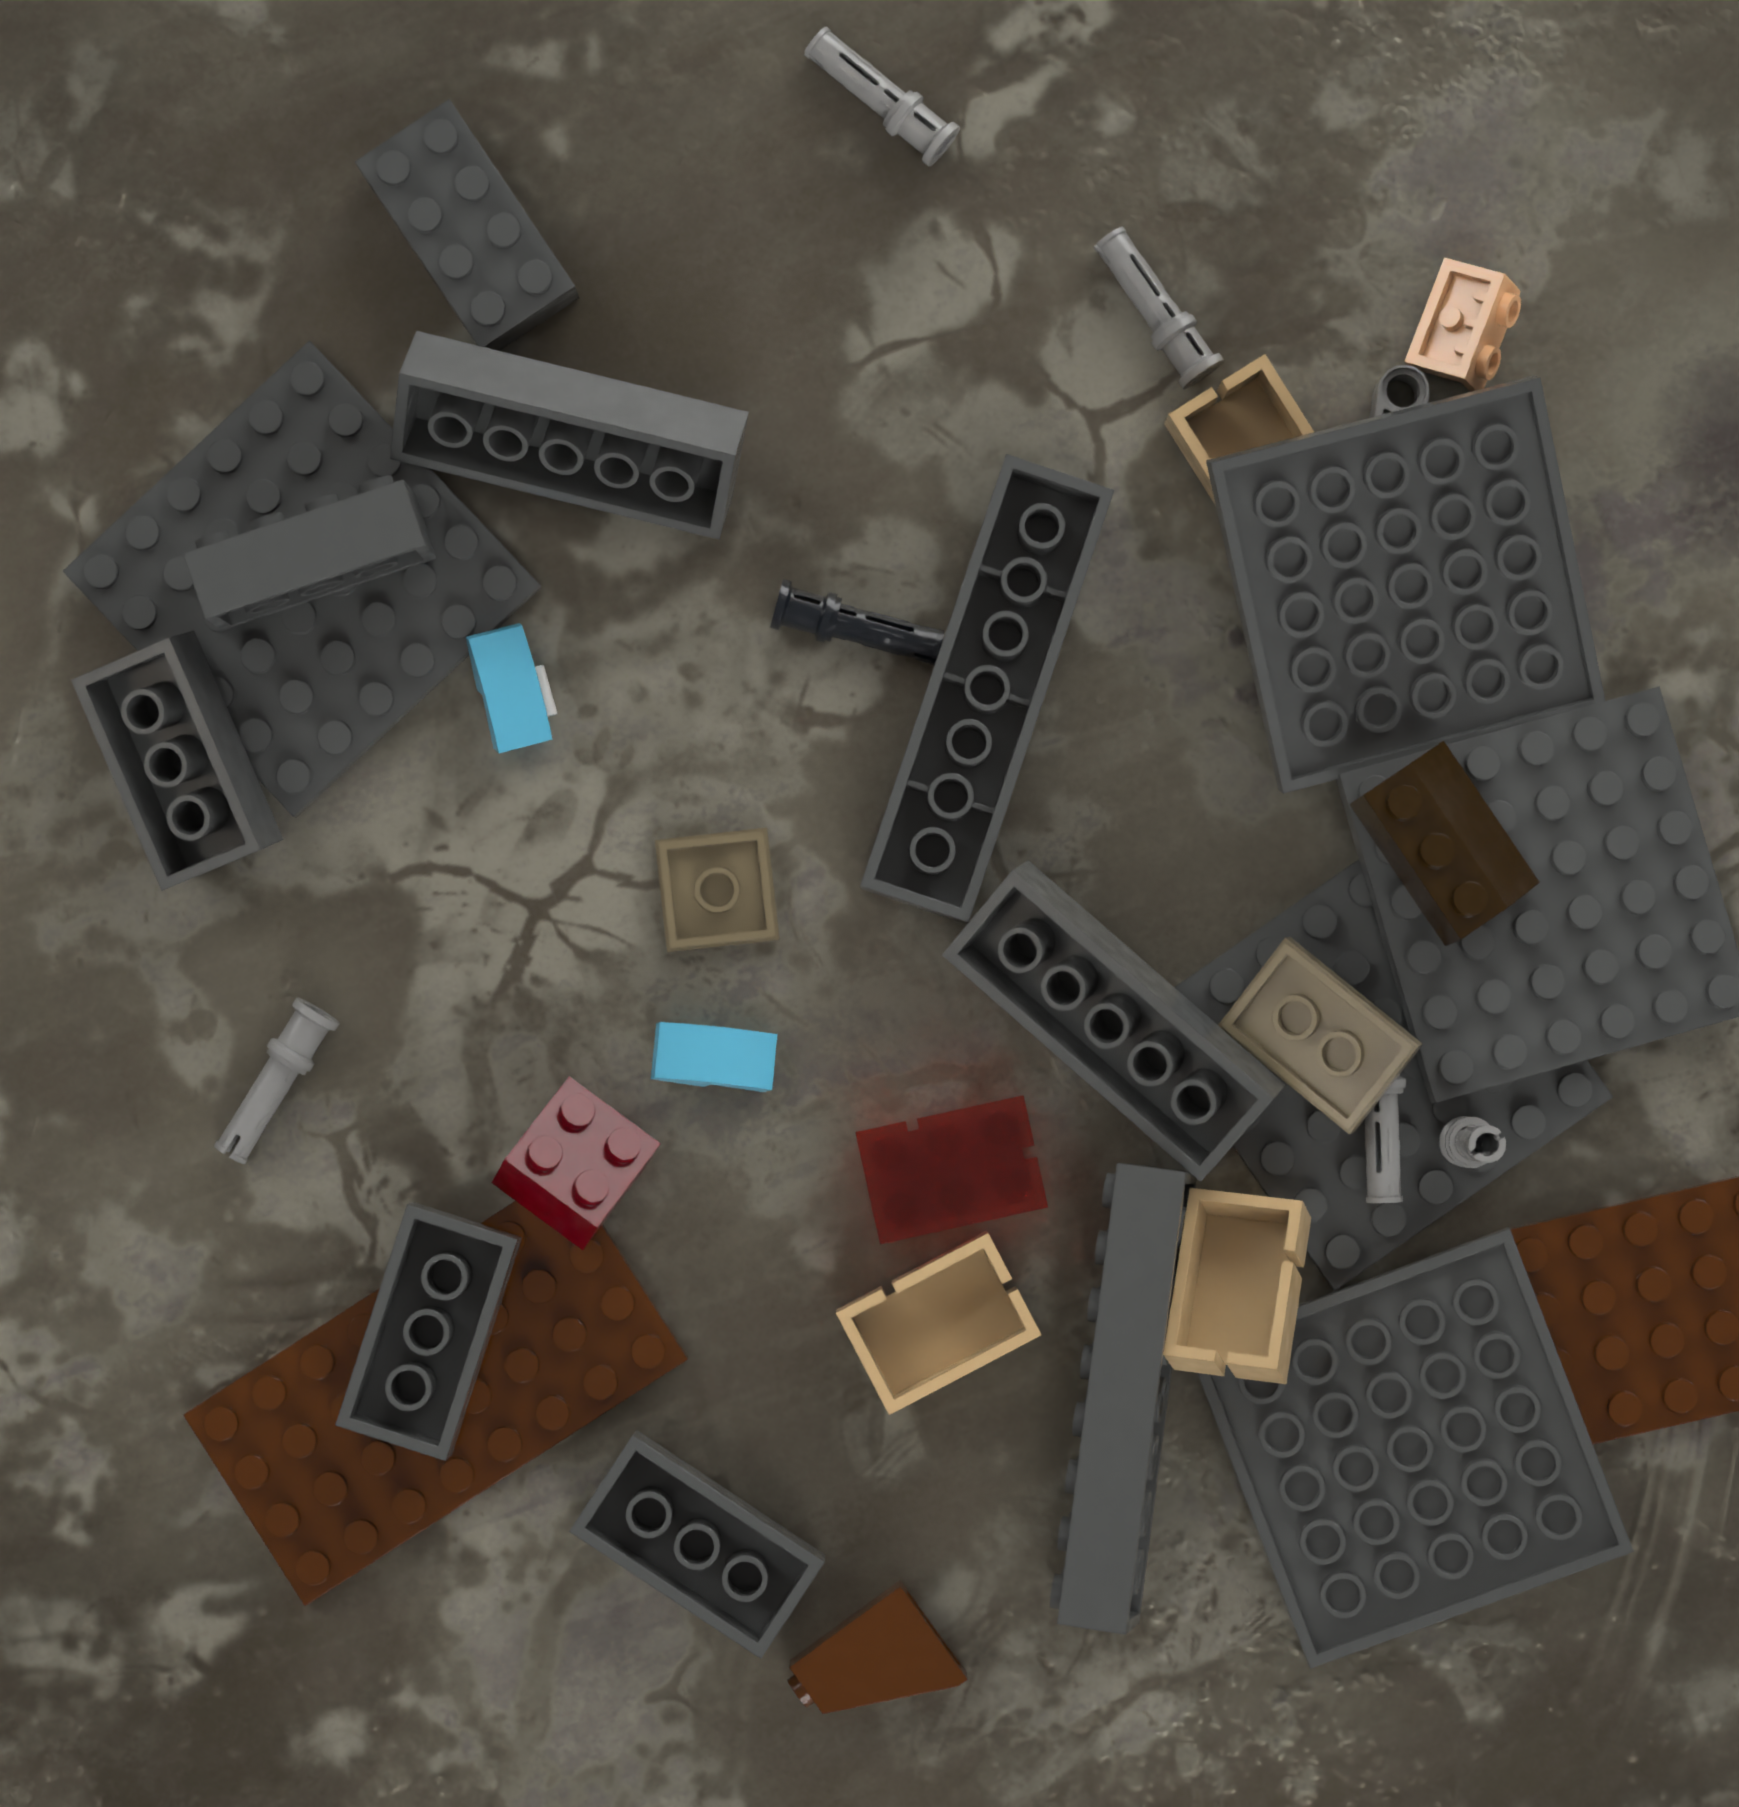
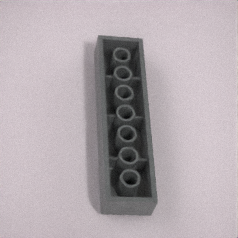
M1006 454L860 889L964 924L969 923L1114 493L1113 489Z
M1117 1163L1116 1173H1107L1105 1178L1102 1206L1111 1208L1109 1228L1107 1231H1099L1095 1250V1264L1104 1265L1102 1282L1099 1288L1092 1287L1087 1313L1088 1321L1096 1322L1094 1342L1091 1345H1084L1080 1365V1378L1089 1380L1087 1397L1084 1402H1077L1072 1429L1073 1436L1081 1437V1443L1077 1458L1069 1460L1065 1480V1493L1074 1494L1072 1512H1070L1069 1517H1062L1058 1534L1057 1548L1058 1551L1066 1552L1065 1566L1061 1574L1055 1573L1050 1595V1608L1059 1609L1057 1624L1126 1635L1140 1622L1172 1367L1164 1357L1163 1352L1189 1188H1196L1197 1178L1189 1171L1132 1163Z

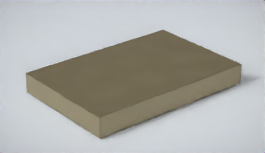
M1290 936L1284 938L1218 1024L1220 1028L1349 1135L1355 1132L1423 1045Z

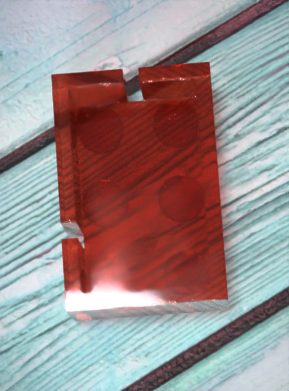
M1024 1095L918 1117L916 1119L919 1129L908 1131L906 1121L904 1120L855 1132L880 1244L1048 1208L1037 1156L1025 1158L1023 1156L1022 1148L1035 1146Z

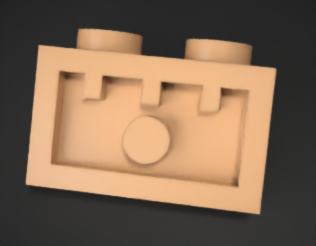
M1444 257L1404 362L1422 372L1460 382L1471 392L1484 389L1487 380L1493 379L1498 371L1501 360L1499 348L1506 330L1515 324L1521 309L1520 290L1504 273Z

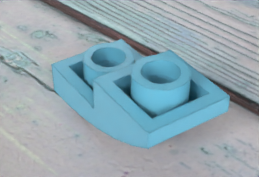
M518 623L467 636L466 641L476 689L483 697L493 749L498 753H503L553 740L543 695L523 626Z
M656 1023L651 1079L700 1087L718 1085L758 1092L771 1091L773 1087L777 1034L707 1025Z

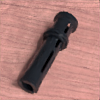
M783 579L770 628L779 630L782 626L808 632L815 634L816 641L825 643V640L831 642L832 637L848 640L863 646L914 658L935 666L944 630L924 627L909 621L858 609L841 603L842 598L837 597L838 594L829 592L826 596L793 588L791 581Z

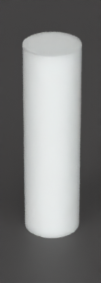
M544 665L536 666L535 669L547 716L556 715L558 713Z

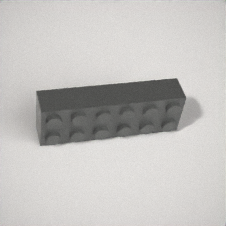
M416 331L399 372L390 459L720 540L734 494L749 412Z
M1029 860L1009 873L942 954L943 957L1200 1182L1211 1172L1286 1086L1284 1082Z

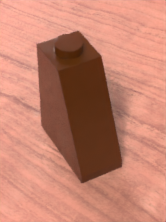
M899 1580L792 1658L789 1668L794 1675L787 1679L790 1687L806 1708L815 1703L822 1714L958 1687L967 1681L968 1677L964 1667L904 1584Z

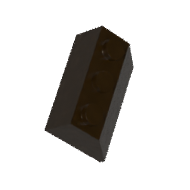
M1444 741L1349 804L1445 946L1463 939L1507 909L1540 883Z

